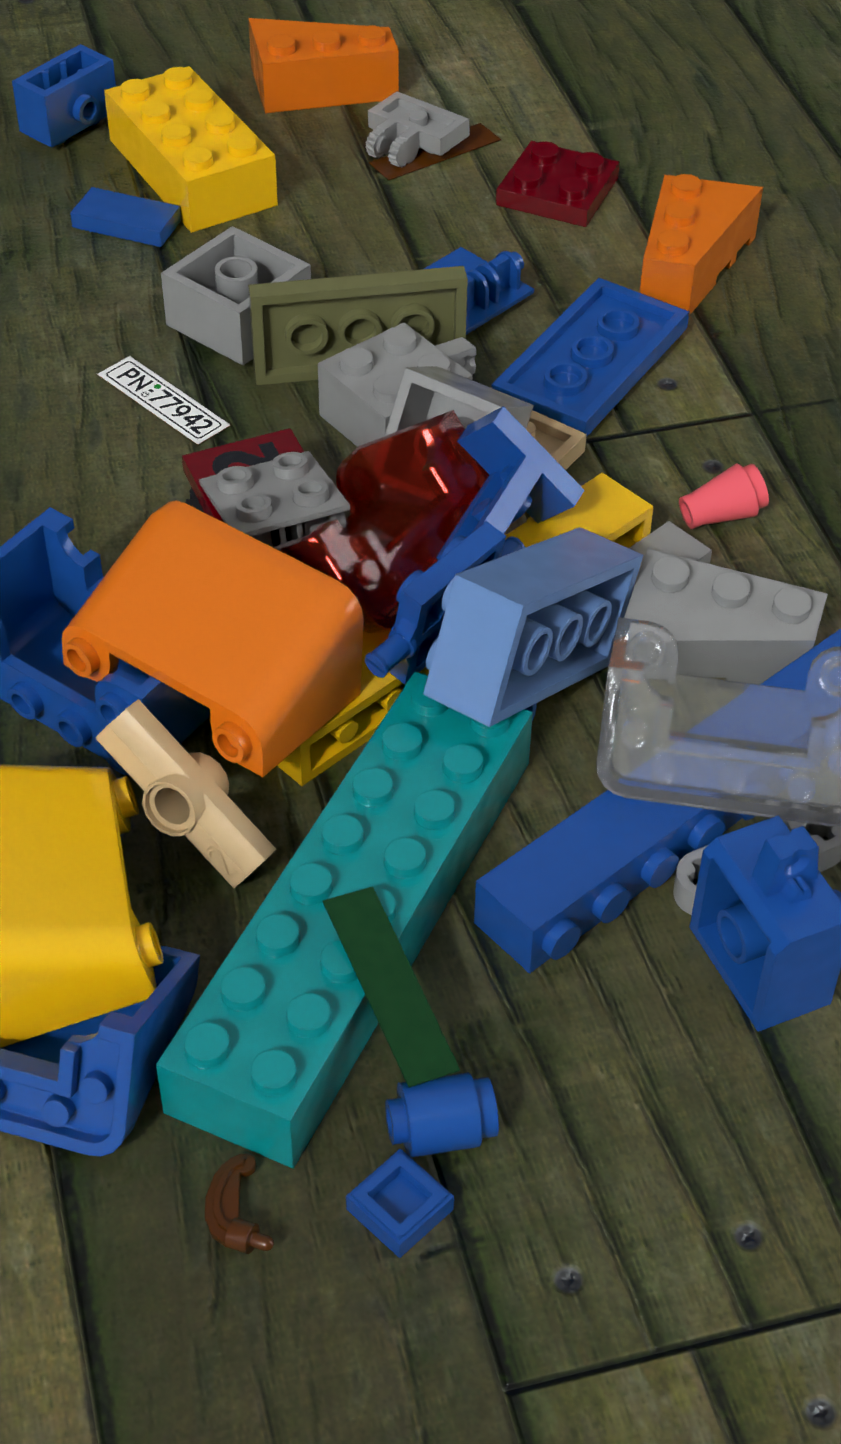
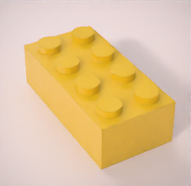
M190 66L169 68L163 74L145 79H130L123 82L121 86L104 90L110 141L165 203L180 206L181 222L191 233L278 206L275 154Z

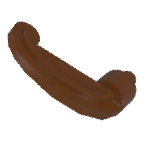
M239 1154L227 1160L215 1173L206 1195L205 1221L212 1238L227 1248L250 1254L254 1248L269 1251L274 1246L272 1237L259 1233L260 1228L257 1223L239 1218L241 1176H250L257 1168L256 1160L252 1155Z

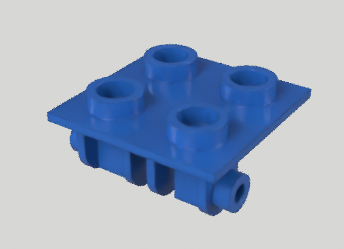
M460 247L424 268L464 266L468 278L466 335L534 293V288L520 281L524 261L521 255L514 251H502L496 258L487 262Z

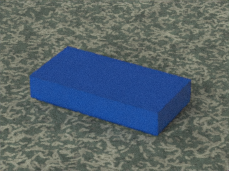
M91 187L70 212L73 228L157 247L163 246L182 221L181 208L178 205Z

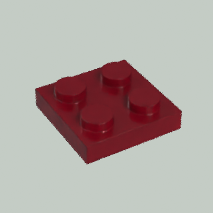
M530 141L497 187L496 205L587 227L617 181L620 161L603 158V156L594 152L582 153L561 148L552 142Z

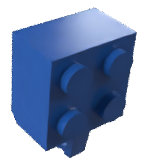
M779 815L718 836L703 850L689 927L757 1032L830 1005L841 970V892L836 889L833 890L818 870L819 846L805 827L801 826L790 831Z

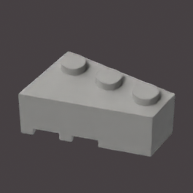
M647 548L616 640L610 685H629L630 678H667L668 685H687L688 678H725L726 685H760L814 647L828 594Z

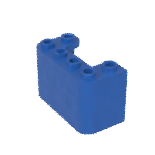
M49 507L0 546V699L10 704L22 717L29 720L36 719L57 731L72 746H83L107 760L110 766L117 772L128 775L95 738L127 707L139 699L180 744L210 717V709L119 659L118 669L113 674L106 675L98 682L86 677H80L64 665L62 633L103 579L100 554L90 549L82 555L68 537V533L74 529L73 519Z

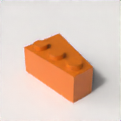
M248 18L251 68L265 113L380 102L395 92H399V50L390 27Z
M664 174L643 258L640 293L687 310L690 316L716 285L718 274L724 267L730 269L735 263L737 252L744 244L750 245L756 238L763 187L704 180L690 174L677 176Z

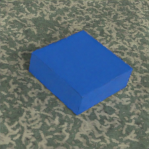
M399 1149L346 1195V1210L398 1258H401L454 1210V1196L403 1150Z

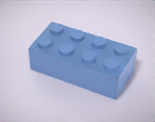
M579 527L455 574L454 578L447 585L442 597V609L445 611L439 636L430 647L426 658V668L429 670L423 695L491 727L610 666L616 640L631 598L643 554Z

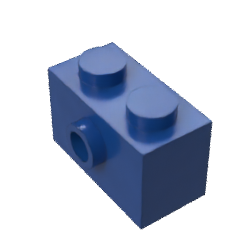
M80 44L12 80L19 131L52 148L63 144L68 138L87 127L98 124L100 120L107 117L104 90L116 87L113 59Z

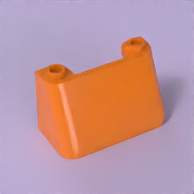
M176 500L168 502L149 516L62 633V655L64 665L75 674L96 682L101 681L108 674H113L118 669L119 659L209 708L212 740L216 750L226 760L238 763L263 778L361 694L364 618L362 608L356 596L338 580L184 502Z

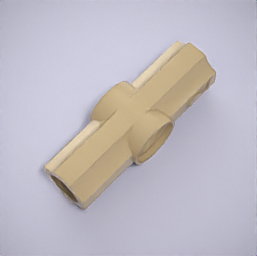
M139 699L127 707L95 737L144 791L142 805L145 815L151 824L160 832L170 836L185 835L233 888L247 878L276 850L273 844L227 796L229 793V781L220 763L211 756L201 752L188 753Z

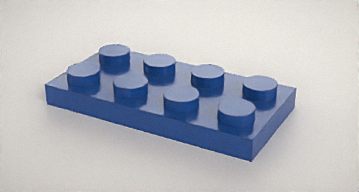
M598 278L492 383L491 388L534 405L533 411L587 434V437L684 333L688 327L689 311Z

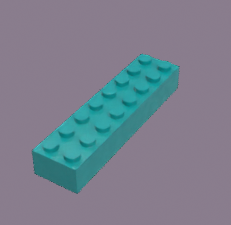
M418 672L413 673L156 1063L164 1114L292 1169L295 1168L378 1025L377 1018L322 901L373 887L412 966L529 765L533 712L524 709L488 727L423 695L428 676Z

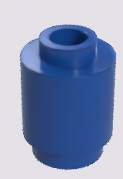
M469 1072L446 1075L410 1088L406 1081L398 1082L397 1098L385 1101L386 1122L391 1144L404 1143L406 1153L410 1158L476 1148L481 1146L482 1139L498 1136V1109L494 1089L489 1077L473 1079Z

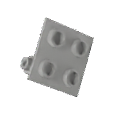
M309 451L282 453L268 462L248 467L232 466L221 470L217 475L199 479L200 486L226 524L271 547L273 540L276 549L279 551L286 550L287 548L285 527H287L290 539L295 547L302 546L304 540L306 543L328 537H335L338 529L346 527L344 511L350 510V504Z

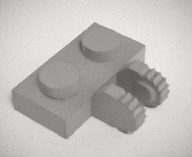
M397 91L368 110V125L373 131L367 137L365 148L368 155L375 158L383 157L384 154L387 155L389 153L387 157H389L388 161L391 162L390 164L402 168V166H406V163L409 164L414 161L419 148L424 149L430 154L441 156L470 136L469 119Z

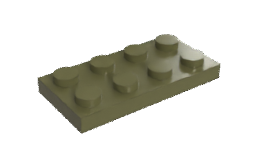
M464 266L248 285L256 385L318 380L319 362L401 323H406L434 346L460 337L466 339L468 278Z

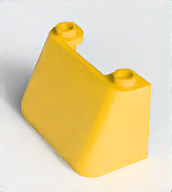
M0 764V1048L146 1001L157 988L153 967L163 964L162 949L152 923L148 922L140 925L131 908L120 834L131 830L130 817L139 814V807L128 777L116 778L114 772L109 767Z

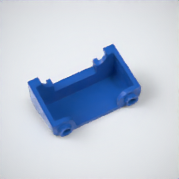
M161 946L163 964L153 967L157 988L146 1001L0 1048V1131L89 1156L101 1157L113 1153L133 1130L157 1077L156 1063L176 1035L197 987L200 955Z

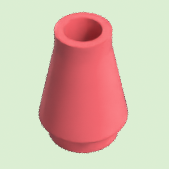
M736 463L692 493L679 498L681 514L690 529L702 525L756 517L759 509L769 504L766 483L754 464L742 467Z

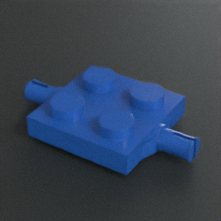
M487 521L467 538L460 535L452 540L435 564L425 572L422 570L414 571L399 588L396 595L399 606L395 624L390 630L388 639L372 652L366 654L365 663L368 669L380 678L385 677L389 672L403 684H406L414 672L419 673L426 667L429 649L439 636L445 611L442 609V597L447 585L454 578L455 574L526 548L524 544L516 537L510 536L506 539L505 534Z

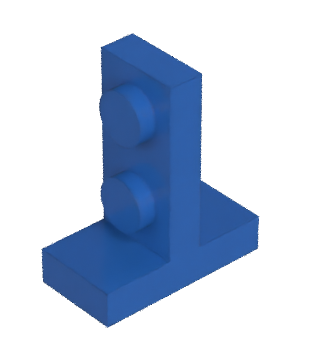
M504 406L467 425L457 440L485 469L489 476L436 558L440 559L445 548L456 537L462 535L467 538L486 521L504 534L509 525L519 519L525 512L537 523H540L575 507L585 491Z

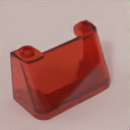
M454 410L358 446L341 462L336 475L337 488L350 504L349 511L351 515L346 518V527L343 528L338 519L321 524L310 535L273 547L348 587L356 596L362 608L364 618L363 632L381 633L392 629L399 602L396 600L399 588L414 571L422 570L425 572L438 561L436 556L489 476L485 469L457 442L465 428Z

